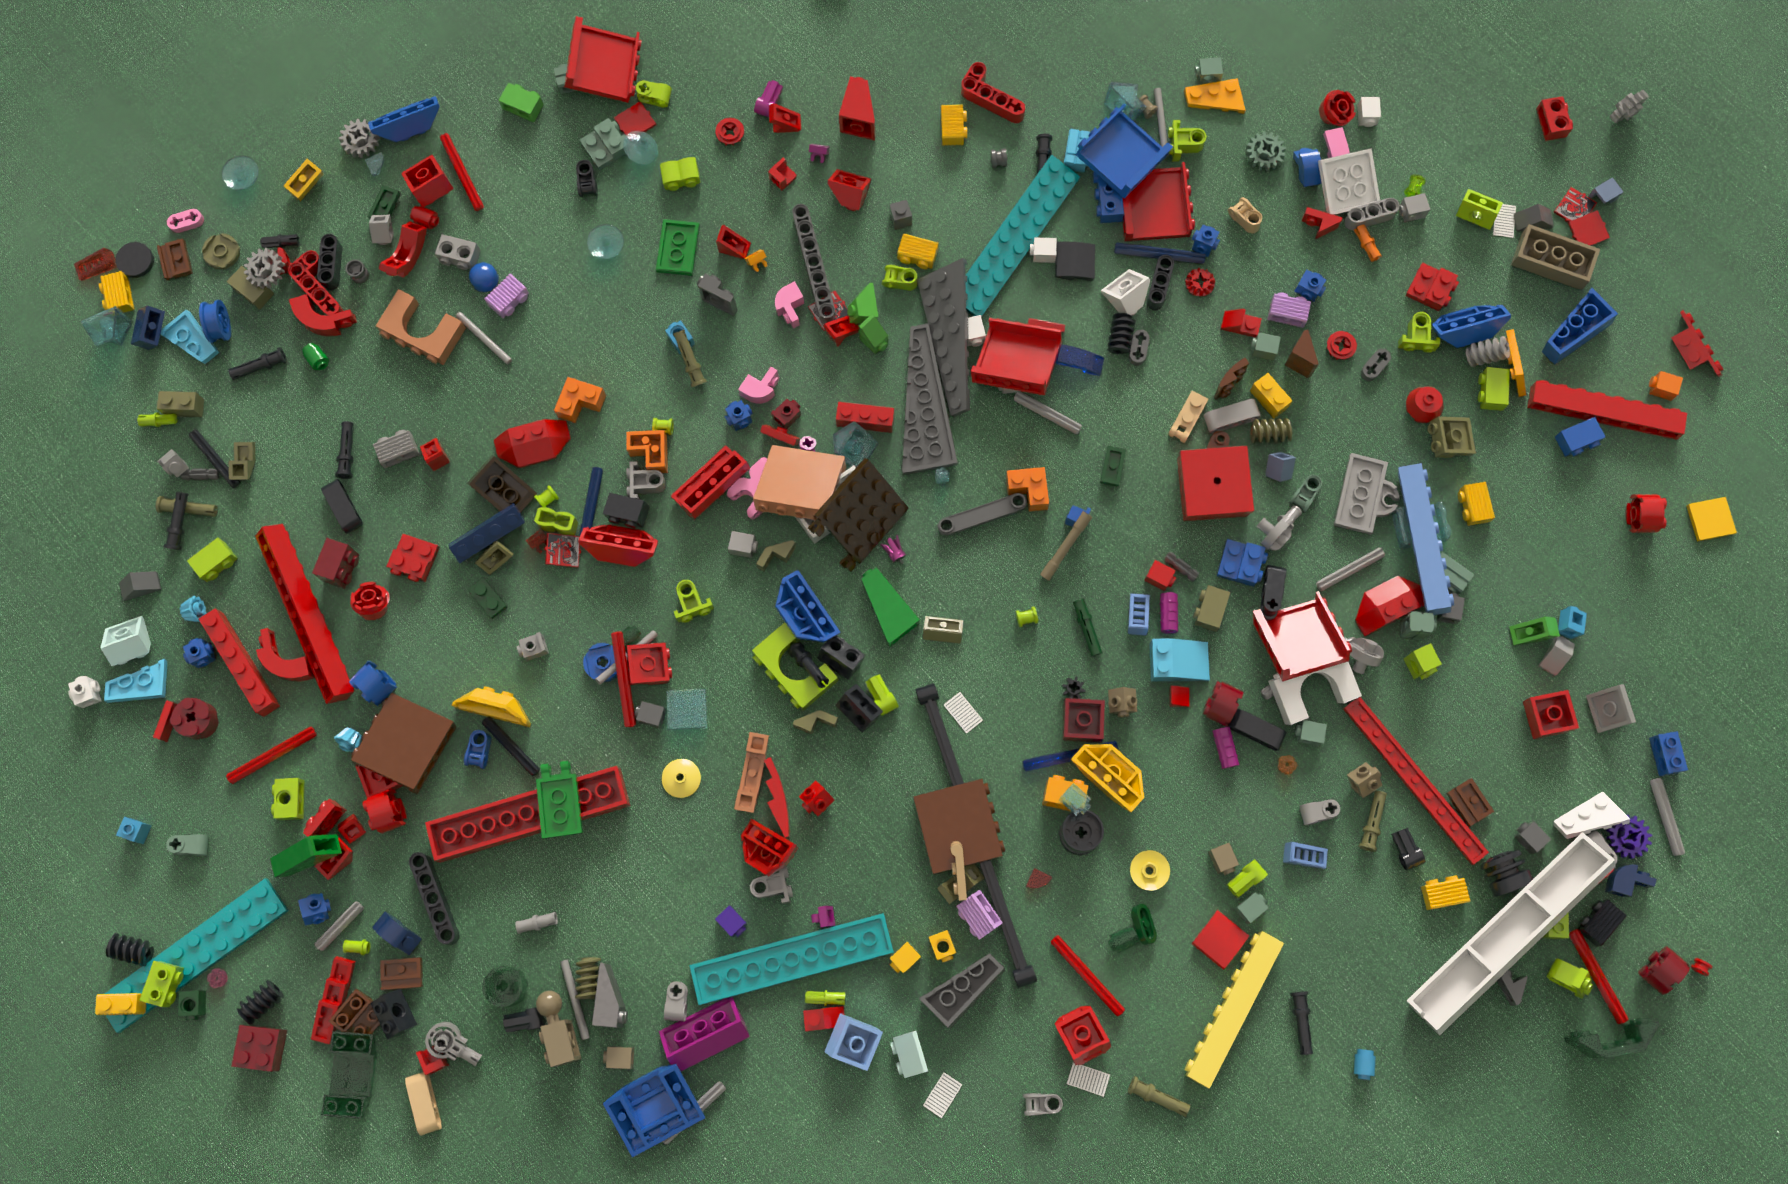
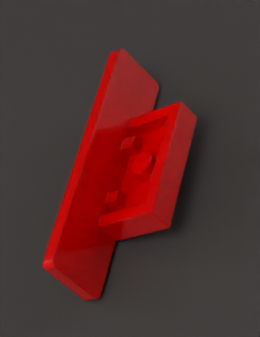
M1684 310L1680 313L1689 328L1671 338L1689 369L1692 370L1709 361L1717 376H1723L1721 371L1724 369L1718 360L1714 362L1711 357L1714 354L1709 344L1705 346L1701 340L1705 338L1699 328L1695 330L1692 325L1695 322L1690 312L1686 314Z

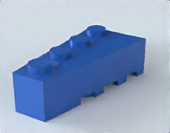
M1591 288L1547 341L1542 350L1543 354L1554 365L1609 327L1618 313Z

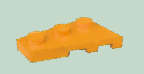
M1238 78L1185 87L1184 89L1188 107L1208 110L1215 108L1222 109L1221 111L1224 112L1231 110L1245 114L1246 110Z
M1514 329L1507 330L1506 340L1510 348V357L1507 359L1508 364L1513 366L1510 369L1511 378L1516 381L1518 396H1526L1524 373Z

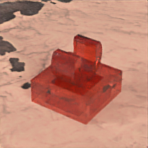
M539 529L525 541L532 549L535 548L538 553H542L539 545L541 543L546 545L547 536Z

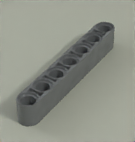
M797 204L792 210L793 222L821 323L825 324L836 319L835 307L809 209L804 204ZM804 214L803 217H798L797 215ZM803 230L809 231L808 233H802ZM808 246L814 247V248L811 249V250H807V249H806V247H808ZM813 262L818 263L816 266H811L810 264ZM816 279H822V280H823V281L820 282V283L814 282ZM821 295L827 296L826 299H819L818 297ZM830 312L831 315L824 316L823 313Z

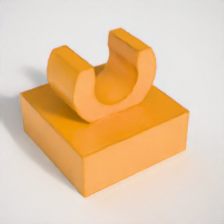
M758 250L744 258L746 263L752 266L756 272L759 271L757 268L759 262L764 267H767V262L763 260L767 257L764 250Z

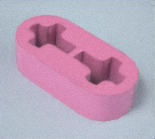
M190 209L171 215L167 220V225L173 232L181 233L200 227L204 222V217L197 209Z

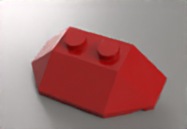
M543 419L507 429L494 439V444L499 459L522 468L555 459L567 442L570 441L571 436L566 420Z
M607 524L583 528L578 543L598 561L635 567L654 556L658 540L643 530Z
M1396 576L1366 591L1363 594L1355 618V622L1363 636L1365 637L1407 616L1412 611L1415 612L1425 607L1421 585Z
M753 819L750 820L741 834L745 862L768 877L787 866L798 850L797 845Z

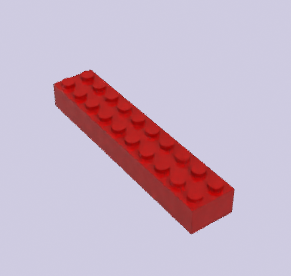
M618 766L577 777L582 820L630 806L623 775ZM537 789L425 822L434 861L439 863L541 833Z

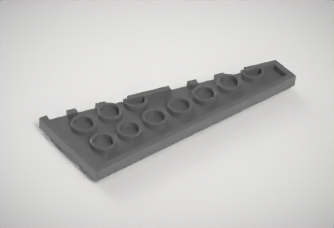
M929 324L910 327L903 475L958 464Z

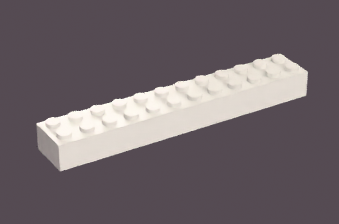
M1582 832L1407 1000L1409 1006L1422 1019H1425L1426 1023L1438 1035H1441L1616 867L1615 860Z

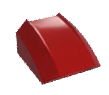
M1081 1006L1059 1017L1055 1022V1027L1075 1065H1083L1093 1058L1106 1053L1111 1048L1110 1040L1091 1006Z

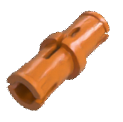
M1365 224L1354 229L1361 242L1360 246L1362 249H1365L1370 261L1374 262L1381 258L1382 255L1375 245V240L1369 235Z

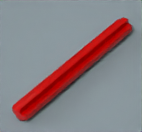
M449 134L441 135L440 140L475 211L482 210L484 205Z
M618 631L611 633L624 725L625 727H633L636 725L625 645L623 633Z
M308 727L226 775L229 783L234 784L316 737L315 729Z
M1579 929L1570 931V939L1618 1024L1627 1022L1629 1020L1627 1014Z
M1058 935L1051 940V944L1116 1016H1120L1125 1011V1008Z

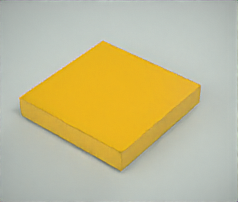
M1726 497L1686 505L1697 542L1737 533Z

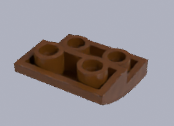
M1246 357L1232 366L1224 375L1214 395L1215 400L1220 397L1224 399L1232 393L1231 390L1235 387L1234 384L1243 379V375L1247 372L1246 369L1249 365Z
M358 989L353 991L329 1020L332 1025L343 1034L346 1033L360 1046H363L380 1026L371 1006L373 1000Z

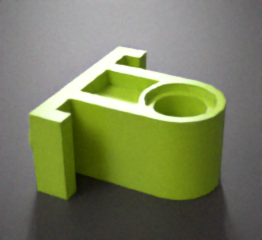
M1173 120L1172 126L1168 127V138H1171V145L1173 146L1169 152V155H1172V162H1179L1182 153H1198L1202 151L1207 137L1205 131L1200 128H1179L1180 120Z
M1417 312L1408 323L1407 338L1406 335H1402L1398 341V348L1405 351L1422 350L1423 352L1430 353L1436 351L1440 345V337L1431 340V317L1426 312ZM1416 321L1421 322L1423 326L1417 325Z
M682 580L678 583L676 591L684 611L678 613L677 610L673 611L678 623L681 621L686 623L693 620V617L697 615L705 616L711 613V610L714 609L711 599H706L707 603L702 604L698 591L692 581ZM689 587L692 589L690 594H682L685 588Z
M1555 959L1546 976L1552 982L1575 993L1574 995L1583 999L1585 994L1589 995L1593 988L1588 970L1582 967L1579 969L1560 959Z

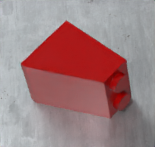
M850 76L839 112L840 132L875 140V118L868 80Z

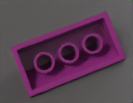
M733 996L724 998L686 1017L685 1022L678 1021L659 1031L669 1063L671 1065L677 1064L680 1071L750 1037Z

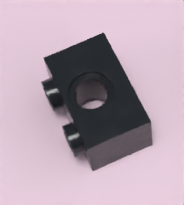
M401 989L384 994L371 1003L387 1040L402 1035L417 1025Z

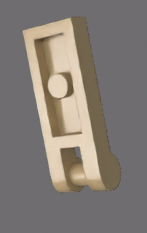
M1191 391L1168 435L1172 438L1173 436L1180 439V442L1185 444L1208 402V398ZM1178 427L1185 429L1184 433L1178 430Z
M954 841L950 845L951 853L955 856V863H952V874L957 876V883H953L954 895H958L959 901L967 900L963 848L959 841Z

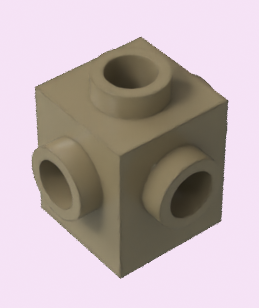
M1120 687L1108 690L1110 713L1118 714V717H1129V713L1137 712L1136 689Z
M1367 762L1347 774L1351 788L1362 798L1382 786L1379 770L1376 767L1372 768Z

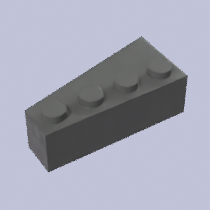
M989 953L919 999L951 1029L1006 970Z

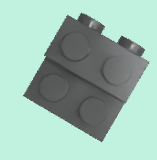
M707 274L701 275L697 283L701 299L734 316L737 312V307L733 294L726 289L723 290L722 282L718 277Z

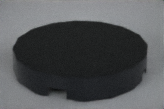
M130 242L119 249L116 254L115 263L117 268L127 277L139 278L151 270L154 256L145 244Z

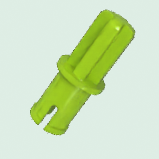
M156 412L151 415H138L139 417L137 418L140 427H160L161 425L177 423L176 414L160 415Z
M827 990L825 992L807 991L805 993V1003L824 1004V1006H827V1004L845 1005V992H827Z

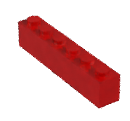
M215 608L200 617L199 621L255 713L265 717L279 708L280 704L224 613Z

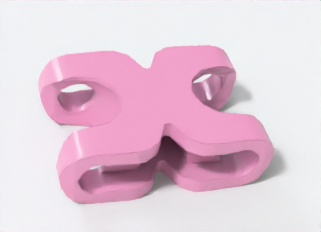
M761 458L750 468L749 474L751 479L739 478L728 489L727 496L731 500H737L743 495L754 497L767 458ZM754 502L747 509V515L752 520L763 513L755 510Z

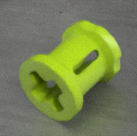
M653 418L652 431L664 430L665 433L673 435L674 420L671 418L669 420Z
M550 485L540 495L534 496L541 507H546L555 499H560Z
M1034 606L1029 610L1015 611L1019 627L1033 622L1035 624L1038 623V616Z

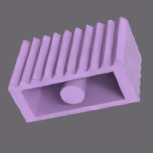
M509 274L484 300L491 309L501 318H504L505 316H510L519 303L521 304L526 301L529 292L522 283Z
M1274 293L1267 320L1304 328L1311 302L1307 301L1304 297L1292 298L1288 297L1286 293Z
M980 890L956 906L959 916L966 920L970 926L971 934L979 940L1003 924Z

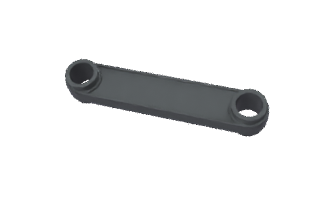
M1017 493L951 515L939 521L938 531L943 536H950L1024 510L1026 498L1024 495ZM1018 499L1021 500L1023 504L1021 506L1014 505L1013 501ZM949 524L952 528L950 530H943L941 526Z

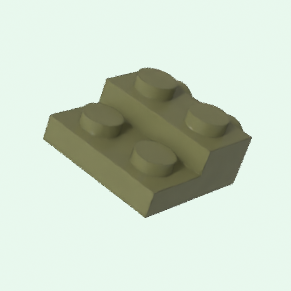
M1437 417L1430 421L1428 432L1432 434L1431 450L1435 452V457L1452 458L1456 455L1472 456L1476 454L1470 418Z

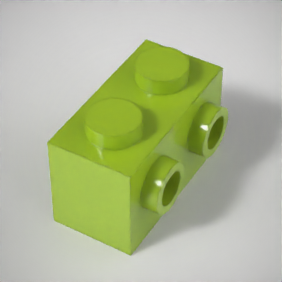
M153 961L139 1001L160 1007H170L176 999V989L183 979L184 974L182 972L184 968L162 961Z

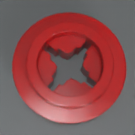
M725 118L716 126V137L719 142L734 146L744 136V127L735 118ZM726 129L729 131L733 130L734 136L731 134L727 135Z
M1199 267L1195 270L1192 269L1187 275L1185 284L1191 294L1206 296L1213 291L1215 280L1213 274L1208 272L1207 269L1204 270ZM1199 276L1202 278V281H1205L1202 287L1199 282H1196Z
M1337 331L1328 338L1326 349L1330 352V356H1334L1336 360H1346L1356 352L1357 342L1350 333ZM1342 340H1344L1343 346L1346 348H1343L1341 351H1339L1338 345L1340 344V342H1342Z

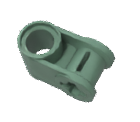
M1309 475L1300 488L1297 489L1289 503L1296 504L1303 509V512H1306L1322 486L1321 478L1317 475ZM1308 482H1314L1316 488H1310Z
M202 834L174 835L167 840L166 847L168 851L177 855L207 856L209 836Z

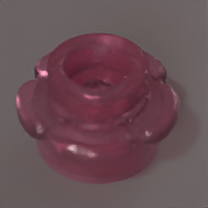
M215 968L208 974L207 981L210 983V987L218 988L225 985L227 974L224 970Z

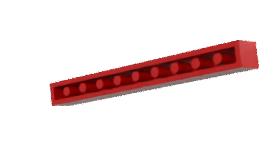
M283 524L261 527L255 535L325 703L330 704L347 700L354 693V687L349 683L350 679L346 672V666L342 663L339 650L333 642L332 634L327 628L324 615L321 613L317 599L310 588V582L306 579L303 566L299 562L296 550L291 544L289 533L285 530Z

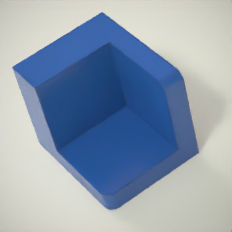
M1072 505L1065 524L1073 527L1081 513L1084 511L1090 514L1091 508H1087L1085 511Z

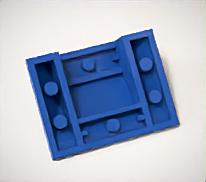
M677 1064L659 1067L623 1086L603 1103L632 1157L705 1119L704 1113Z

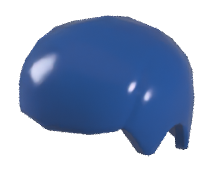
M485 262L478 263L469 271V280L477 291L488 292L493 290L498 284L499 276L491 264Z

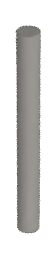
M1155 88L1154 95L1155 103L1158 107L1157 120L1160 144L1163 147L1168 141L1161 88Z
M462 312L456 314V318L462 321L473 334L507 365L512 362V359Z
M652 630L636 645L649 644L658 636L657 633ZM613 663L595 679L599 685L616 672V664Z
M564 960L560 964L582 1040L590 1038L580 1001L575 999V996L578 994L575 990L576 987L569 962Z

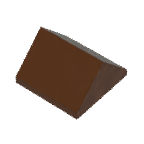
M1304 330L1284 364L1306 378L1311 377L1319 365L1308 330Z

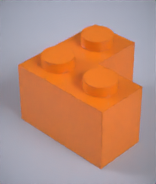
M567 377L554 411L558 418L576 423L582 407L600 412L606 394L601 387Z
M664 430L626 432V446L630 457L646 456L647 470H658L661 473H668L667 436Z
M1045 467L1007 471L1008 495L1017 493L1027 494L1029 512L1048 510L1049 498Z

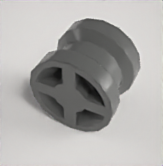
M1006 148L1000 151L991 150L992 168L1000 165L1007 167Z

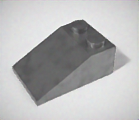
M600 963L592 1025L623 1028V1024L627 1023L628 1012L625 1011V1004L611 964Z

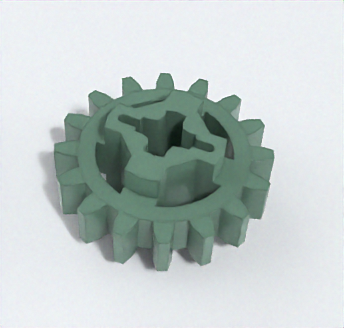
M1263 131L1262 136L1256 133L1255 138H1250L1246 146L1245 156H1249L1248 162H1254L1253 168L1258 165L1260 171L1262 167H1265V170L1268 171L1270 167L1276 169L1277 165H1281L1286 155V147L1283 146V140L1278 141L1279 135L1273 137V132L1266 135V132Z

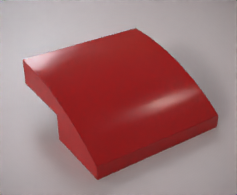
M1217 910L1191 944L1224 970L1246 942L1249 935Z

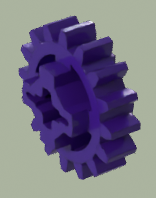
M1632 816L1629 824L1622 825L1620 823L1606 829L1610 833V836H1607L1606 839L1611 840L1609 846L1615 847V853L1621 852V858L1627 857V855L1629 859L1635 858V856L1640 857L1643 856L1642 852H1648L1646 845H1652V842L1648 840L1649 837H1652V834H1647V830L1650 827H1644V820L1637 821V816ZM1633 833H1634V835H1632V836L1629 838V840H1628V839H1627V840H1624L1625 838H1627V836H1628L1629 834H1633Z

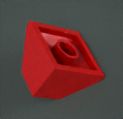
M837 169L828 179L827 184L841 206H845L848 210L856 211L864 203L871 178Z

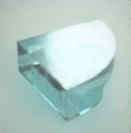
M382 152L365 159L373 177L381 172L380 170L384 164Z

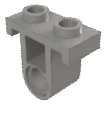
M637 461L629 462L630 468L626 469L627 479H630V486H627V497L640 499L638 494L660 493L665 489L666 481L660 471L640 470ZM653 479H660V482L658 484H651Z
M787 866L780 869L779 873L772 874L769 877L766 875L754 879L750 884L751 893L759 899L784 894L785 898L781 899L782 904L790 903L793 892L791 885L787 886L786 878L789 877ZM764 883L766 885L763 893L756 892L757 884Z

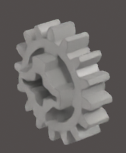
M1641 90L1639 93L1637 92L1635 95L1632 93L1628 94L1615 105L1617 109L1610 115L1612 121L1618 123L1624 118L1627 121L1644 108L1641 104L1646 102L1649 97L1644 90Z
M357 119L356 123L350 121V126L344 125L345 131L340 130L342 135L339 137L340 145L348 155L351 153L354 158L357 154L360 158H363V154L370 156L369 151L375 152L374 146H379L377 140H380V136L371 133L366 119L363 122Z
M265 248L263 251L258 249L257 254L252 252V258L247 257L249 263L244 264V267L248 270L244 271V274L248 276L246 279L255 287L264 289L266 286L271 288V283L277 285L276 280H282L280 273H285V271L281 267L285 266V263L281 261L283 258L274 250Z

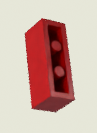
M838 402L836 425L837 427L892 433L895 416L894 408Z

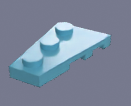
M188 310L182 312L161 329L160 334L204 364L219 353L214 344L206 339L201 326Z
M162 659L155 665L150 667L147 665L142 667L140 671L132 674L127 673L105 682L104 701L112 703L164 698L166 694L168 661Z

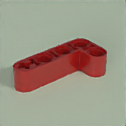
M981 62L973 63L962 80L961 95L965 99L1012 123L1022 122L1025 115V104L984 83L986 80V66Z
M315 251L305 252L288 267L289 275L326 316L344 311L314 277L318 273L319 255ZM332 306L335 311L332 312L329 308Z

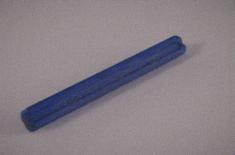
M1116 741L1101 743L1112 744L1118 750V744ZM1080 748L1023 760V768L1025 771L1070 762Z

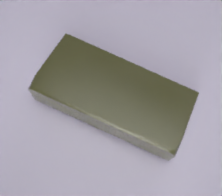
M925 616L923 639L961 643L963 620Z

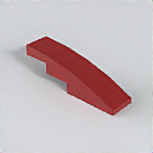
M769 757L764 762L772 778L765 782L774 799L767 803L786 839H789L790 824L786 796L773 760Z
M338 956L333 959L330 977L326 979L323 997L318 1003L311 1040L331 1044L336 1027L329 1020L346 1001L356 961Z

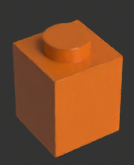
M1660 371L1650 379L1649 387L1651 388L1649 394L1672 401L1679 395L1683 378Z

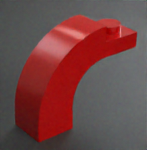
M411 221L402 225L399 243L391 257L380 263L379 270L386 272L389 276L398 275L404 278L415 266L422 251L427 227Z
M307 294L289 299L292 311L297 319L309 331L317 335L338 336L341 335L340 328H347L357 323L356 317L350 309L324 316L316 313L313 301Z
M269 628L260 630L259 642L263 648L257 649L256 652L260 662L268 671L288 681L299 682L315 678L305 656L293 660L282 659L278 653L274 631Z

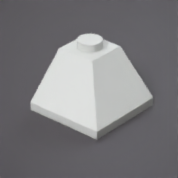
M1129 269L1103 288L1101 292L1119 313L1134 315L1144 305L1150 279Z

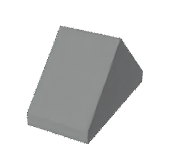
M1561 635L1554 638L1538 666L1551 675L1556 676L1573 656L1575 644Z

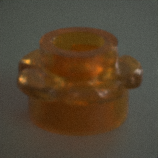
M1291 755L1281 756L1278 760V769L1285 774H1291L1293 770H1296L1297 762L1294 761L1295 758Z

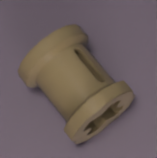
M1147 95L1141 96L1134 104V107L1136 109L1139 108L1146 119L1152 117L1158 110V107L1148 100Z

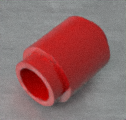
M414 206L411 210L410 219L414 223L425 226L428 229H433L438 225L439 217L437 212L422 206Z

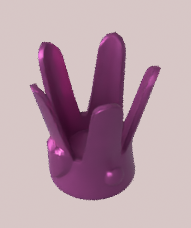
M898 535L893 540L888 538L887 541L890 547L886 544H880L889 554L893 563L900 561L903 564L901 559L906 554L901 549Z

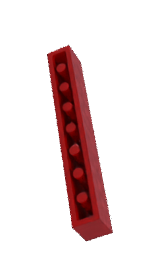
M1545 380L1536 381L1530 387L1527 408L1586 421L1595 417L1600 424L1675 440L1685 434L1687 413L1681 412L1677 408H1662L1658 404L1648 405L1639 400L1630 401L1620 396H1606L1602 392H1587L1583 388L1573 389L1564 384H1550Z

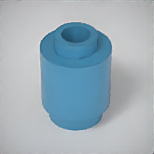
M1357 1049V1054L1354 1057V1074H1358V1079L1370 1080V1076H1375L1376 1056H1374V1051Z

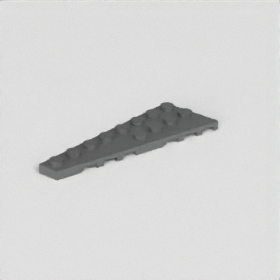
M963 258L918 279V286L930 328L950 415L953 417L970 411L969 369H967V357H969L967 340H969L968 313H966L968 294L966 293L967 276L965 275V265L967 262Z

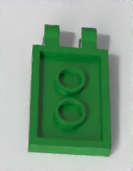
M569 761L560 762L561 774L551 775V765H540L542 778L536 779L542 839L583 834L577 774H571V763Z

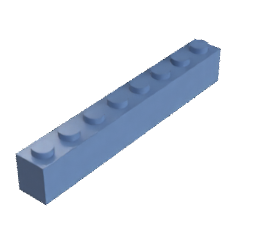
M1422 463L1398 467V477L1426 613H1433V615L1451 613V607L1454 606L1453 594L1448 592V588L1451 587L1450 579L1444 573L1447 565L1445 558H1441L1440 551H1443L1442 541L1438 540L1436 535L1439 533L1438 523L1433 520L1435 508L1434 504L1430 505L1429 498H1432L1431 489L1426 487L1425 481L1428 480L1427 470H1423Z

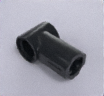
M1408 828L1391 834L1400 853V863L1406 871L1426 863L1423 852L1416 846Z
M535 1007L525 1009L523 1012L504 1015L503 1024L505 1032H515L523 1029L533 1030L544 1026L545 1018Z

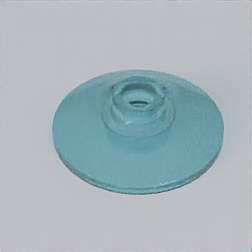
M632 131L626 135L623 141V148L626 155L632 161L638 164H650L656 159L658 146L650 135L642 131Z
M247 156L233 157L225 163L222 169L223 181L228 187L235 190L249 188L258 178V166L254 160Z
M608 224L595 227L587 238L589 251L600 259L615 257L620 253L624 245L621 231L615 226Z

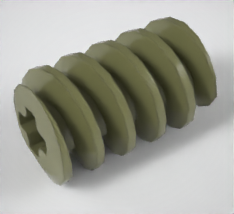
M1280 418L1275 421L1269 419L1268 422L1265 419H1262L1260 422L1255 419L1251 426V442L1254 443L1255 438H1258L1259 443H1262L1263 438H1265L1266 442L1269 443L1270 437L1273 438L1274 443L1277 442L1278 437H1280L1281 442L1285 441V437H1288L1289 442H1291L1292 426L1289 419L1284 418L1283 421Z
M579 958L581 961L576 962L575 965L581 967V969L575 971V974L581 977L575 979V982L581 985L576 987L575 990L581 992V994L576 995L575 999H595V987H597L595 979L598 978V974L595 971L599 970V966L595 965V963L601 961V958Z

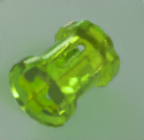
M1413 174L1409 178V186L1404 190V194L1407 197L1421 194L1420 190L1426 183L1423 176Z

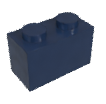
M148 305L138 309L131 345L147 350L157 347L165 311Z

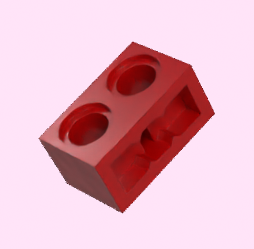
M1564 97L1544 99L1540 102L1536 110L1545 141L1566 138L1573 129V122L1569 118L1568 105L1565 103Z

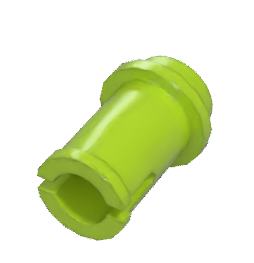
M366 939L362 941L345 940L343 943L344 953H360L364 956L370 952L371 944Z

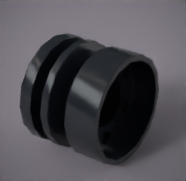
M1084 809L1069 814L1059 831L1060 842L1065 850L1079 856L1089 854L1095 850L1104 835L1103 823L1098 815ZM1079 829L1082 833H1085L1082 839L1079 838V835H1076Z
M1520 849L1500 853L1490 857L1480 865L1482 870L1489 867L1492 869V871L1484 874L1485 877H1496V880L1489 884L1494 897L1527 886L1533 880L1529 869L1519 870L1518 868L1526 862L1525 859L1516 862L1514 860L1515 857L1522 855Z

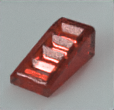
M104 247L74 263L79 280L81 281L117 267L113 252Z

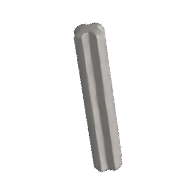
M355 901L315 942L316 948L324 951L358 916L364 907Z

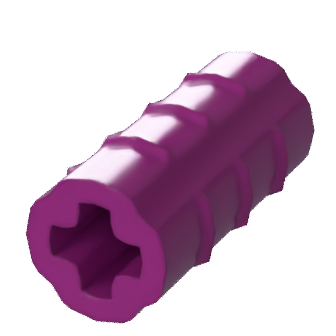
M1173 592L1161 593V632L1164 634L1177 633L1179 623L1178 594Z
M1230 727L1213 730L1222 769L1238 766V755L1236 754Z

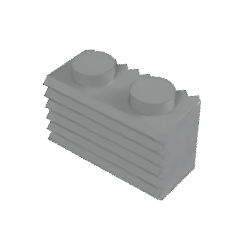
M399 430L394 436L389 438L382 437L377 440V443L373 444L379 462L384 468L420 455L413 435L409 430Z

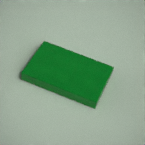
M663 219L656 272L693 276L700 228L699 223Z

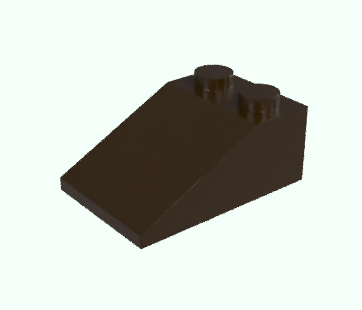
M493 455L467 482L469 486L499 511L514 503L521 513L534 496L538 494Z

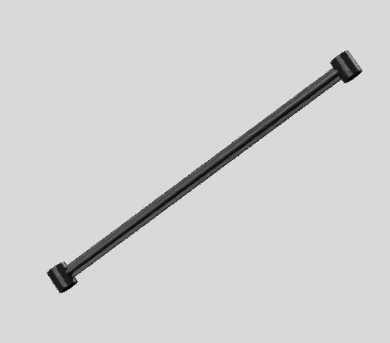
M932 683L917 688L915 691L920 705L925 704L953 786L963 784L964 781L936 700H939L935 684ZM991 860L979 862L996 913L1003 923L1001 928L1016 970L1012 971L1018 988L1035 983L1037 978L1031 964L1027 965L992 862Z

